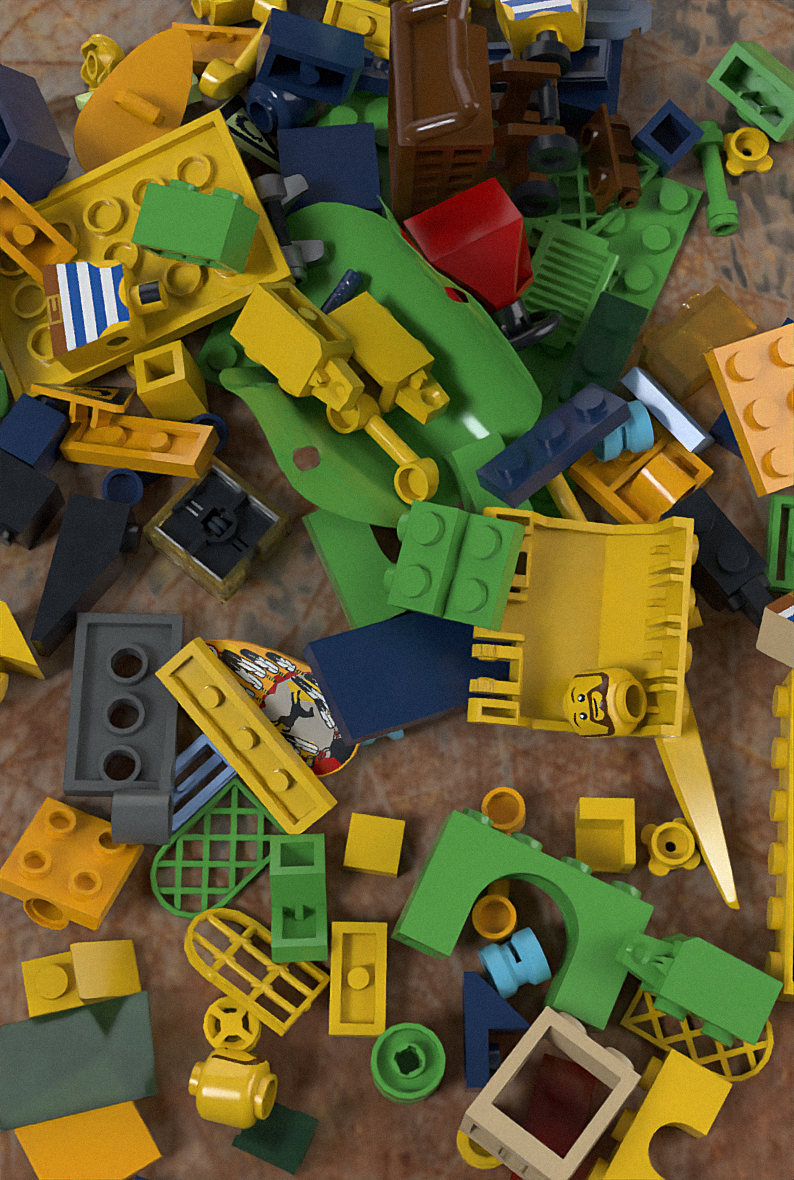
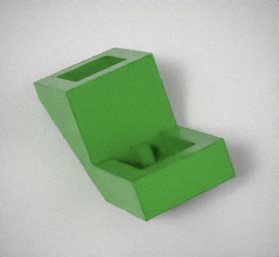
M324 833L270 835L269 877L272 903V963L327 961L328 926Z

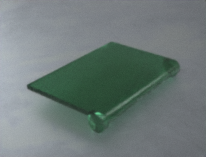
M148 991L0 1026V1133L158 1094Z

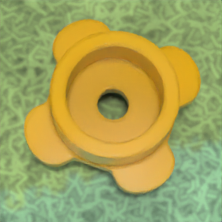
M745 127L737 130L735 133H727L723 136V149L726 151L728 158L725 168L729 174L741 176L744 172L757 171L763 174L771 169L773 159L767 155L769 141L768 136L763 131L752 127ZM743 151L750 152L751 155L746 156L743 154Z
M675 818L673 822H666L659 827L654 824H648L642 829L640 840L648 848L650 855L648 869L653 875L664 877L670 870L682 867L686 870H693L699 865L701 854L695 849V840L685 818ZM666 843H673L675 851H667L665 848Z

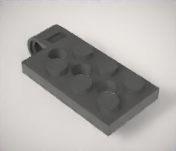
M78 612L63 792L65 796L113 797L111 814L113 844L170 845L180 703L155 673L183 649L185 628L183 615ZM132 655L142 660L143 665L140 672L133 677L122 678L113 672L115 663L124 656ZM123 705L135 707L139 711V718L133 726L119 729L110 724V716L116 708ZM118 756H127L133 759L136 764L132 775L121 781L110 779L106 775L108 763Z

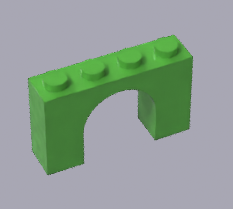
M499 431L442 455L466 512L482 515L483 508L485 507L513 509L483 489L476 475L478 469L506 448ZM528 499L515 508L533 511ZM323 509L301 517L351 630L395 618L394 616L407 611L387 604L389 594L384 590L383 580L385 572L392 562L380 549L369 524L352 521Z
M464 808L462 813L456 810L450 812L440 826L391 938L442 961L450 957L476 898L488 884L500 880H521L533 884L547 893L555 902L563 917L566 930L564 953L540 1010L543 1011L548 1006L558 1014L559 1012L568 1013L576 1018L588 1033L604 1031L628 973L625 968L614 961L617 950L620 948L628 930L644 934L655 906L640 900L642 893L631 885L617 880H612L609 885L591 876L592 868L577 859L562 856L561 860H557L541 852L543 845L532 837L518 832H513L510 837L491 828L493 820L478 811Z

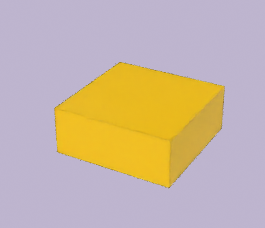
M352 812L343 870L397 878L405 821Z

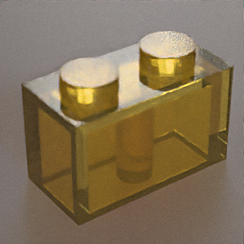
M718 285L704 296H701L699 293L691 296L677 312L678 316L668 325H665L663 322L656 324L641 340L643 347L637 366L647 370L680 405L713 379L704 356L706 353L755 336L759 327Z

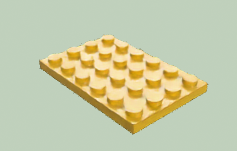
M219 108L51 190L47 198L29 204L78 251L68 263L117 259L127 265L136 276L139 284L158 279L162 280L167 292L169 308L143 315L146 332V342L143 346L81 372L71 374L53 357L45 289L0 250V362L15 402L18 401L22 393L38 401L42 397L53 399L54 397L31 392V383L83 385L133 361V355L166 345L243 308L257 283L289 281L293 284L296 282L228 124ZM175 179L200 188L199 193L212 195L214 188H221L242 195L244 197L242 204L260 215L243 275L157 257L132 243L131 240L148 182L169 186L170 180Z

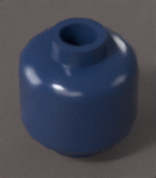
M254 81L248 92L246 110L251 122L259 131L277 137V130L302 128L312 122L318 112V100Z

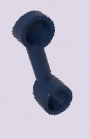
M204 413L193 419L192 424L214 426L220 441L212 455L221 451L229 438L226 422L218 415L212 413ZM126 468L115 469L102 482V498L104 500L130 504L133 508L141 500L143 489L166 474L138 470L132 471Z

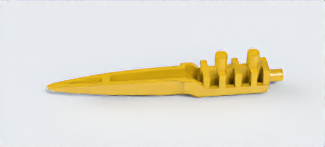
M695 606L693 615L688 620V630L703 626L698 606ZM684 680V695L688 698L689 714L685 726L682 727L681 737L654 739L687 824L725 903L732 909H740L719 807Z

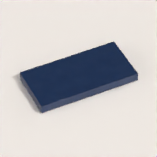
M414 612L308 642L302 651L343 742L348 747L468 709V698L499 699L506 697L469 692L470 679L488 677L498 681L509 682L510 662L480 661L478 658L472 657L473 644L511 646L512 643L477 640L473 638L474 626Z

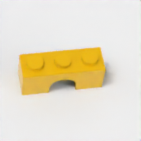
M674 1049L665 1053L661 1060L652 1056L637 1084L638 1087L645 1090L635 1110L628 1106L624 1107L610 1133V1137L618 1142L608 1161L598 1157L585 1180H665L657 1174L649 1159L648 1148L653 1134L660 1127L671 1126L683 1130L696 1139L706 1136L733 1084Z

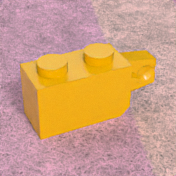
M289 281L256 284L230 332L245 347V354L254 362L264 365L279 379V386L287 393L296 397L316 396L338 412L352 410L365 385L347 364L353 353L351 337Z
M367 291L327 314L334 323L351 337L353 353L347 364L364 383L365 388L363 392L375 399L380 412L389 413L400 406L425 425L446 411L450 398L430 373L435 358L428 352L421 341L412 337L394 319L392 313L386 307L380 305Z

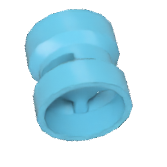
M640 400L627 402L631 418L592 448L599 462L602 463L616 459L621 452L627 450L639 453L652 449L654 444L652 423L646 407Z
M529 927L513 933L511 940L503 945L491 943L477 950L490 986L503 999L515 995L518 987L526 983L537 985L551 979V972L545 955Z

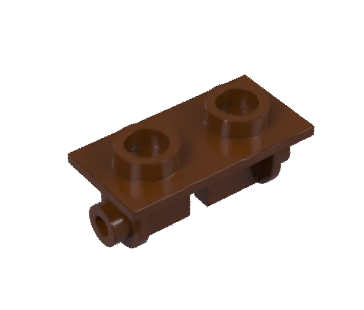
M601 104L588 123L583 126L580 135V146L586 154L589 170L588 189L594 197L597 215H602L612 202L619 203L622 209L634 208L639 204V198L642 196L636 164L620 163L619 161H631L635 156L629 123L623 120V117L619 114L608 115L607 105Z

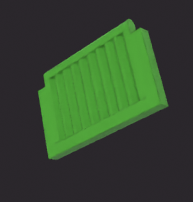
M551 218L547 223L531 261L534 281L520 297L528 314L544 309H557L562 313L563 321L553 333L537 343L564 352L567 344L574 347L577 346L598 298L597 309L600 305L620 256L607 251L610 245L609 240Z

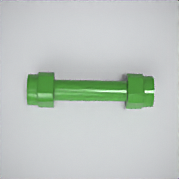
M703 121L696 125L705 133L692 146V151L695 157L701 158L709 198V205H707L705 212L707 227L710 229L711 235L724 237L735 233L739 229V214L736 202L728 198L720 153L724 146L722 131L717 122Z

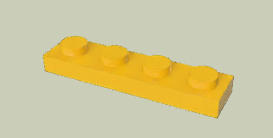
M200 636L189 642L155 673L288 835L301 834L338 803Z

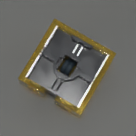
M213 454L201 478H190L143 527L146 541L150 546L224 606L253 575L251 563L257 557L265 562L293 532L291 517Z

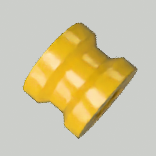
M226 996L219 998L210 1005L204 1016L203 1029L206 1039L214 1049L227 1047L250 1052L257 1046L261 1038L262 1024L261 1020L232 998Z

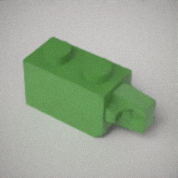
M628 930L614 959L615 962L642 981L639 989L656 997L653 1008L681 1022H684L687 1014L704 1023L700 1033L730 1048L735 1039L754 1046L756 1045L784 984L697 936L687 937L682 933H674L659 940L636 931Z

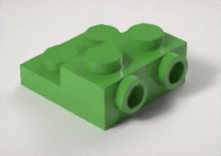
M413 499L411 511H405L397 524V537L402 542L397 563L390 564L384 575V590L389 594L387 604L408 611L499 632L526 526L517 522L469 513L459 508Z

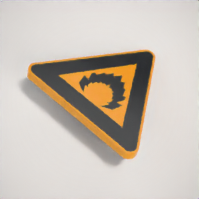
M31 383L30 391L70 401L69 420L71 423L87 421L88 407H93L91 428L107 427L110 422L111 412L124 413L136 395V388L123 386Z

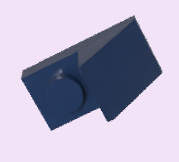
M473 971L464 972L462 977L465 1093L481 1092L490 1081V1078L500 1068L499 1043H489L488 1035H525L531 1027L484 979Z

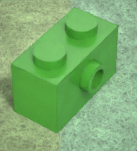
M735 41L706 82L736 106L737 114L747 123L760 127L776 142L794 140V73L756 41Z
M175 179L170 180L169 186L148 182L131 240L132 243L157 257L243 275L260 215L242 204L244 200L242 195L221 188H214L212 195L199 193L200 188Z

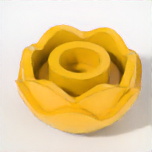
M91 35L89 40L80 49L81 55L85 60L80 74L81 78L89 85V92L95 91L125 58L121 46L106 35Z

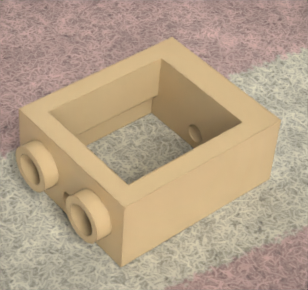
M548 1006L545 1007L467 1109L459 1128L524 1180H570L630 1097L642 1077L633 1070V1064L624 1054L612 1047L604 1049L586 1035L585 1027L576 1018L565 1012H559L558 1014ZM544 1038L613 1090L564 1159L493 1106Z

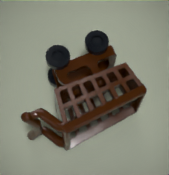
M414 0L409 3L396 1L391 5L387 113L391 210L398 225L405 233L404 221L480 184L481 180H488L494 176L523 217L541 218L549 216L559 209V188L556 184L548 181L547 174H558L568 171L578 163V145L576 140L565 135L564 127L558 126L560 124L557 79L565 76L571 69L570 49L567 45L554 40L537 41L529 44L522 50L520 60H502L489 65L487 28L467 22L470 0ZM508 82L505 94L501 98L491 99L490 84ZM492 119L496 120L494 128ZM493 149L494 161H488Z

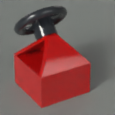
M495 176L404 221L406 234L419 252L439 274L445 276L474 297L495 322L515 352L521 351L542 340L561 325L563 315L559 310L544 309L528 314L520 297L534 281L524 220ZM452 288L464 303H468L464 292Z

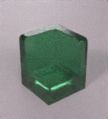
M274 1101L269 1116L265 1120L258 1119L256 1124L247 1130H242L240 1135L236 1134L231 1145L296 1177L320 1122L299 1110L296 1112Z

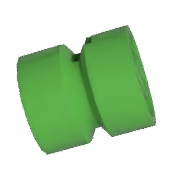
M404 1022L391 1026L383 1032L373 1046L371 1056V1074L374 1085L383 1097L395 1104L413 1105L424 1102L435 1093L445 1069L446 1057L442 1043L433 1031L416 1023Z

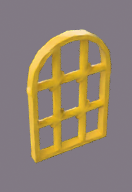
M215 908L205 910L195 916L184 937V950L190 964L207 981L227 994L281 1037L304 1012L310 1009L313 1001L329 985L330 976L310 961L292 963L320 983L314 991L289 973L287 966L291 962L272 963V959L253 946L250 940L255 934L271 946V932L262 926L261 923L244 913L227 908ZM219 919L234 921L247 929L239 935ZM207 921L227 936L232 945L223 953L194 931V929ZM192 941L212 955V959L215 962L210 967L198 956ZM240 948L267 967L266 969L269 973L262 981L235 962L236 959L233 955ZM223 965L227 966L248 982L253 990L247 996L217 973V971ZM277 976L307 997L298 1008L273 991V986L270 984ZM263 994L291 1016L283 1023L255 1002V1000Z

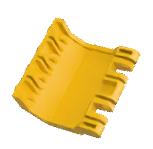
M503 507L483 508V516L517 522L526 526L518 556L517 574H514L510 588L515 593L509 592L500 631L497 632L474 626L473 631L474 639L512 644L511 646L473 644L472 657L478 658L480 661L510 662L509 682L498 681L488 677L470 679L469 692L508 696V699L468 698L467 722L578 734L572 728L563 711V698L569 683L577 673L583 670L617 667L626 669L642 684L647 698L645 716L639 722L634 732L626 737H681L682 727L685 726L689 714L688 698L684 695L685 673L688 672L692 662V646L687 641L688 620L693 615L696 601L694 589L690 587L691 566L695 564L699 550L698 537L693 534L694 519L673 516L655 524L612 525L546 517L528 510Z

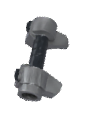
M280 174L260 176L252 182L296 282L292 285L295 287L300 286L307 281V270L323 265L330 259L327 244L322 240L292 241L287 219L285 218V214L295 202L311 190V182L300 174L283 178Z

